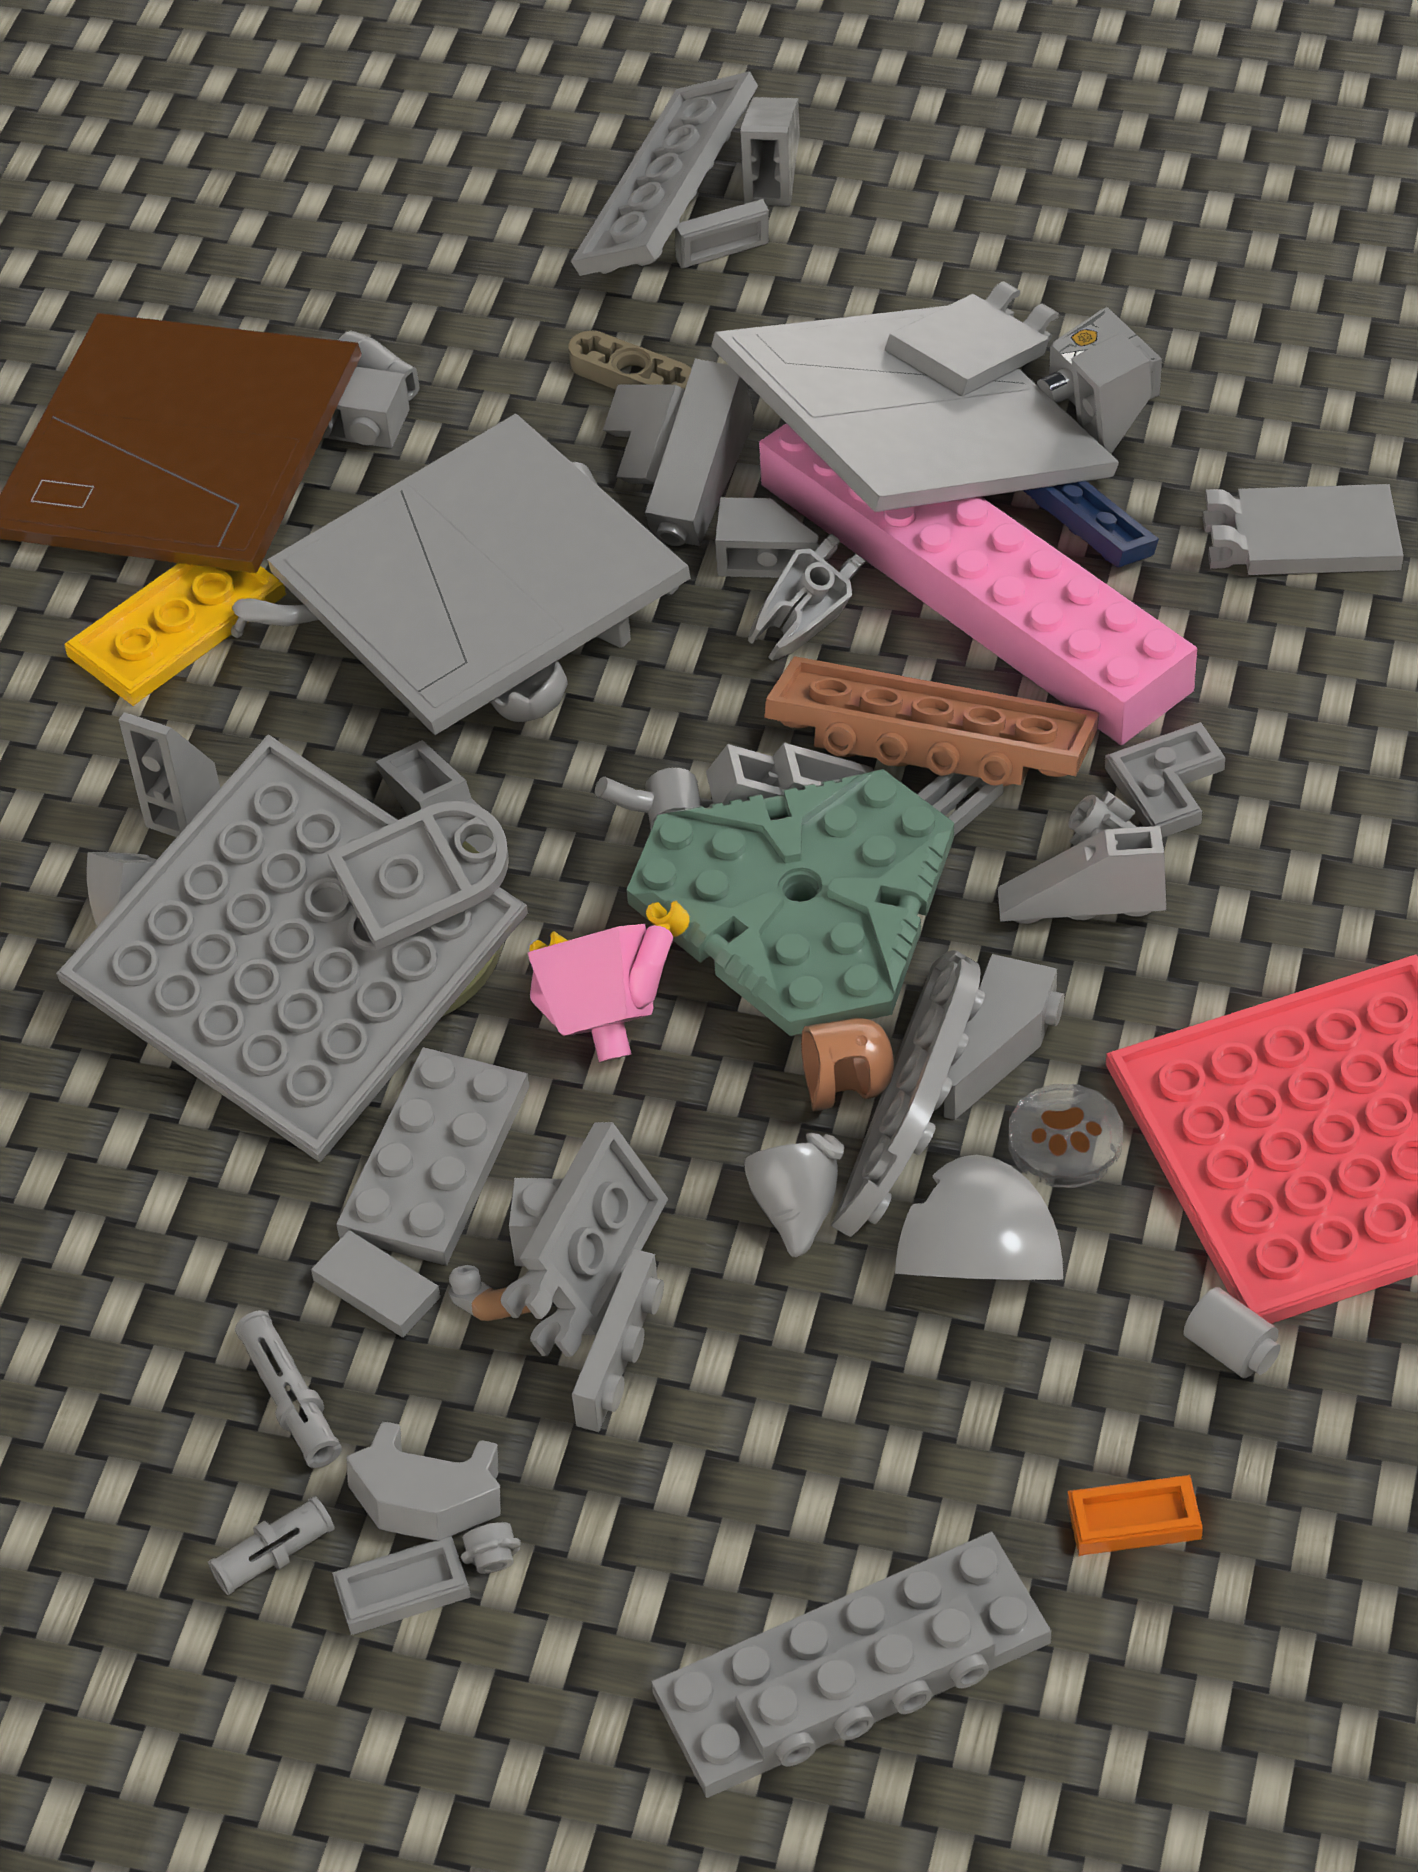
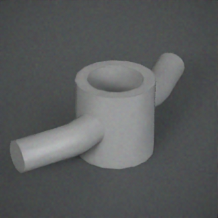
M666 768L657 771L646 781L645 791L635 790L607 777L600 778L595 787V795L627 810L648 813L651 830L657 815L699 806L708 808L710 804H713L712 799L700 798L698 781L695 775L689 770L682 768Z

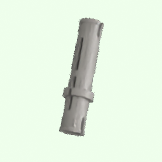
M260 1310L245 1315L236 1324L235 1332L243 1342L260 1378L263 1380L277 1406L275 1411L277 1421L284 1430L291 1432L297 1445L303 1452L304 1459L309 1467L319 1468L330 1464L340 1455L342 1446L333 1435L329 1424L322 1414L324 1403L315 1390L309 1389L292 1356L275 1330L269 1314L266 1311ZM268 1356H274L283 1373L282 1376H277ZM289 1385L291 1387L290 1391H286L285 1386ZM297 1400L308 1418L306 1423L301 1420L293 1405V1401Z

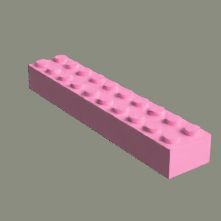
M787 423L759 441L762 486L828 534L832 533L846 547L1064 705L1100 712L1098 729L1121 746L1194 691L1197 659L1196 646L984 498L974 497L874 512Z

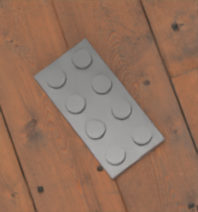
M423 1047L338 1219L336 1226L339 1238L350 1230L377 1248L447 1266L529 1089L528 1073Z

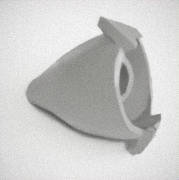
M816 1133L806 1134L807 1143L768 1148L757 1151L744 1160L750 1190L761 1209L778 1230L788 1253L792 1257L802 1256L810 1250L814 1238L833 1204L838 1175L837 1159H841L844 1145L834 1136L828 1134L822 1137Z

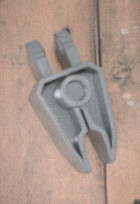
M832 533L815 552L812 549H797L753 621L748 641L751 644L768 627L780 628L786 621L781 629L784 634L768 656L771 660L789 655L809 641L840 615L852 596L850 580L861 568L865 560L855 554L843 564L840 572L832 567L825 560L830 559L840 542Z

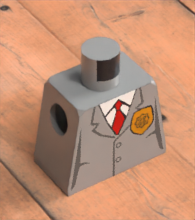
M1106 307L1053 342L1050 347L1049 375L1039 379L1037 386L1056 404L1069 399L1075 405L1071 358L1122 332L1136 347L1142 346L1152 360L1154 368L1153 372L1150 373L1152 389L1150 399L1160 395L1162 358Z

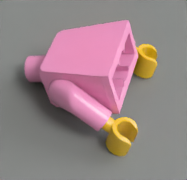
M677 901L671 903V909L668 914L667 910L659 902L650 904L646 909V916L654 926L648 927L647 930L645 924L618 926L569 941L554 931L550 934L551 941L549 946L540 940H536L530 945L528 957L533 968L530 990L531 1001L557 1027L558 1032L562 1036L592 1032L599 1062L631 1055L624 1022L652 1015L654 1009L653 1001L655 1000L664 963L673 937L681 935L687 929L690 922L689 914Z

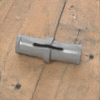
M316 1496L308 1499V1502L270 1525L263 1521L253 1527L254 1535L232 1547L219 1557L209 1560V1568L222 1590L227 1595H230L236 1588L252 1580L272 1566L279 1570L289 1564L290 1555L323 1534L333 1531L335 1529L334 1524L323 1504ZM294 1531L291 1536L249 1561L251 1555L270 1545L288 1532Z

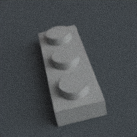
M632 1248L572 1392L577 1427L599 1432L607 1412H615L620 1405L625 1385V1379L622 1375L628 1362L635 1363L638 1360L645 1334L642 1326L648 1313L653 1315L657 1313L663 1297L664 1281L657 1278L656 1259L653 1253Z

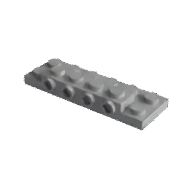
M750 71L675 90L572 258L571 263L580 276L596 272L606 274L617 268L634 264L639 266L648 265L661 255L662 248L671 232L678 226L680 217L689 202L696 196L699 185L706 173L713 167L714 160L719 151L731 137V131L748 108L747 104L758 87Z
M991 1531L651 1681L652 1690L706 1798H709L777 1766L789 1767L800 1764L807 1760L817 1748L837 1739H855L866 1733L875 1722L897 1712L900 1714L915 1712L925 1706L931 1697L955 1686L957 1688H967L975 1685L989 1671L1050 1644L1051 1629Z

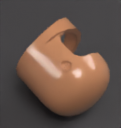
M850 1018L809 1025L803 1028L801 1036L802 1061L813 1111L832 1108L836 1092L854 1090L867 1100L883 1093L890 1084L894 1072L893 1051L887 1034L876 1022L864 1018Z

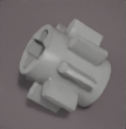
M1109 791L1104 794L1101 800L1095 795H1089L1079 802L1069 818L1068 826L1076 832L1070 839V843L1075 846L1105 829L1135 828L1136 826L1128 821L1135 811Z

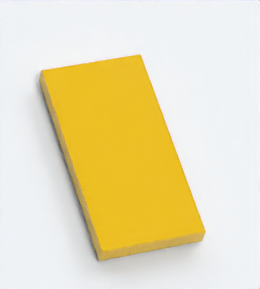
M177 563L64 644L65 650L71 660L134 706L232 635L231 629L238 619L232 606L237 600L252 598L276 603L286 595L285 586L277 577L261 566L256 574Z

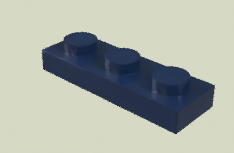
M1087 481L1022 490L1035 500L1038 506L1046 509L1066 525L1073 534L1082 538L1098 551L1106 561L1114 564L1117 568L1154 556L1159 539Z

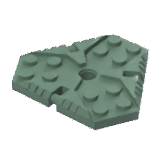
M884 769L842 777L836 782L834 780L822 781L821 785H803L801 789L796 787L781 790L782 795L763 798V795L758 794L748 796L747 800L734 799L729 800L727 804L721 802L710 804L708 808L699 806L657 815L627 887L628 904L648 920L646 909L650 904L659 902L667 910L668 914L671 909V903L677 901L689 914L690 922L687 929L681 935L673 937V941L700 963L711 956L715 960V975L789 1036L802 1034L803 1028L809 1025L850 1018L874 1019L892 1015L921 933V918L917 915L927 916L954 839V822ZM785 816H786V818H782V819H777V820H772V821H770V819H775V818H780V817H785Z

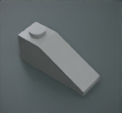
M124 712L119 718V723L145 827L177 837L220 789L215 762L173 728Z
M995 954L991 955L979 987L980 990L985 992L984 1001L976 1015L967 1022L963 1032L969 1036L967 1046L958 1061L950 1067L947 1075L952 1080V1086L944 1100V1118L956 1120L1041 1046L1048 1025H1058L1064 1005V993L1056 992V968Z

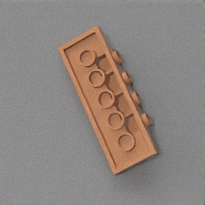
M794 656L766 698L764 718L781 721L783 725L791 728L815 727L814 747L825 748L829 753L836 756L852 757L862 755L877 758L881 763L888 766L915 765L929 768L933 773L941 776L957 773L981 778L990 785L997 786L1003 784V786H1008L1012 784L1021 785L1029 768L1038 769L1042 774L1051 777L1076 776L1097 733L1100 712Z

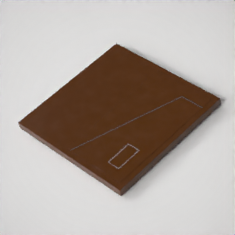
M97 313L0 494V539L257 574L362 356L359 344L357 342Z

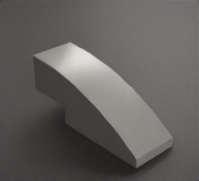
M423 740L376 761L380 774L407 816L430 805L445 801H463L481 807L471 798L467 781ZM475 834L465 840L479 853L488 850L493 843L491 838L483 834Z
M783 743L773 756L727 744L708 768L706 775L713 804L719 802L727 804L729 800H747L748 796L758 794L763 795V798L782 795L781 790L793 787L801 789L803 785L808 784L821 785L822 781L834 780L836 782L842 777L872 772L874 770L873 767L787 743ZM785 816V817H780V818H775V819H770V820L782 819V818H786V816Z

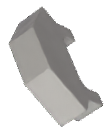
M382 1422L370 1447L346 1457L348 1487L380 1530L440 1541L501 1515L500 1485L496 1481L498 1476V1448L496 1443L479 1441L470 1459L464 1462H451L402 1452L400 1425Z

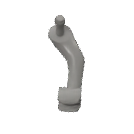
M252 598L240 599L232 606L238 619L231 629V634L236 638L241 637L247 622L285 627L319 619L304 604L279 605Z

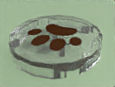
M1053 1084L1036 1089L1018 1102L1009 1118L1008 1149L1016 1166L1025 1174H1027L1028 1170L1033 1175L1040 1177L1039 1182L1052 1187L1077 1188L1097 1182L1108 1173V1168L1114 1164L1115 1160L1116 1162L1118 1161L1122 1153L1123 1121L1114 1104L1099 1092L1078 1084Z

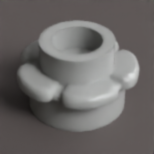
M498 1522L483 1525L463 1535L466 1552L462 1553L461 1560L465 1564L472 1563L476 1565L477 1572L481 1574L501 1571L514 1563L512 1556L520 1550L521 1542L520 1539L514 1538L509 1523Z

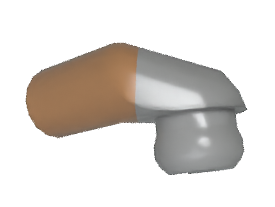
M471 1265L457 1267L450 1273L449 1283L452 1287L448 1293L456 1306L482 1321H493L511 1317L501 1304V1297L506 1288L494 1290L484 1282H481L479 1270ZM525 1306L520 1315L531 1313V1311Z

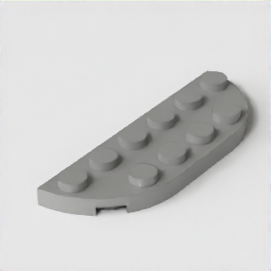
M956 950L943 954L932 963L894 1061L892 1080L881 1095L831 1224L833 1228L849 1237H852L867 1220L876 1224L882 1218L891 1201L892 1194L889 1191L905 1168L913 1153L920 1155L931 1141L936 1126L929 1122L933 1111L941 1106L951 1089L952 1080L947 1077L949 1069L964 1052L969 1040V1036L963 1033L967 1022L976 1015L984 1001L985 992L978 989L980 983L979 964Z

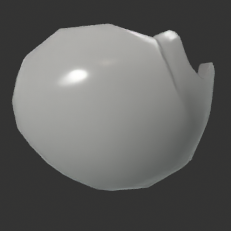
M555 661L493 699L490 703L502 717L511 721L526 722L542 718L559 705L568 685L567 677L560 663Z

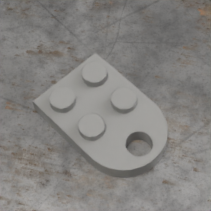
M445 801L430 805L327 853L329 863L376 951L483 902L500 887L506 876L509 864L507 840L499 822L485 809L463 801ZM475 834L486 835L493 841L491 847L482 853H470L462 845L468 837Z

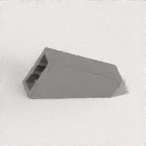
M699 359L694 361L645 511L651 533L665 544L672 546H681L684 543L696 546L701 545L720 502V497L723 495L752 428L754 414L747 384L727 364Z

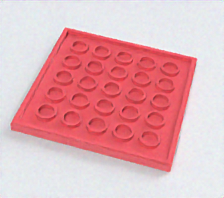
M1416 954L1106 1053V1067L1229 1295L1272 1324L1418 1275V956Z

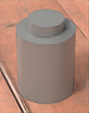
M1219 1287L1211 1289L1200 1299L1184 1326L1183 1334L1186 1338L1242 1378H1247L1254 1372L1259 1375L1265 1373L1275 1362L1281 1346L1276 1343L1279 1334L1278 1328Z

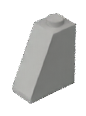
M752 97L741 125L744 204L763 199L767 206L791 205L800 135L798 98Z

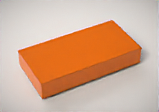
M1190 1475L1068 1491L1067 1503L1079 1556L1202 1539L1203 1527Z

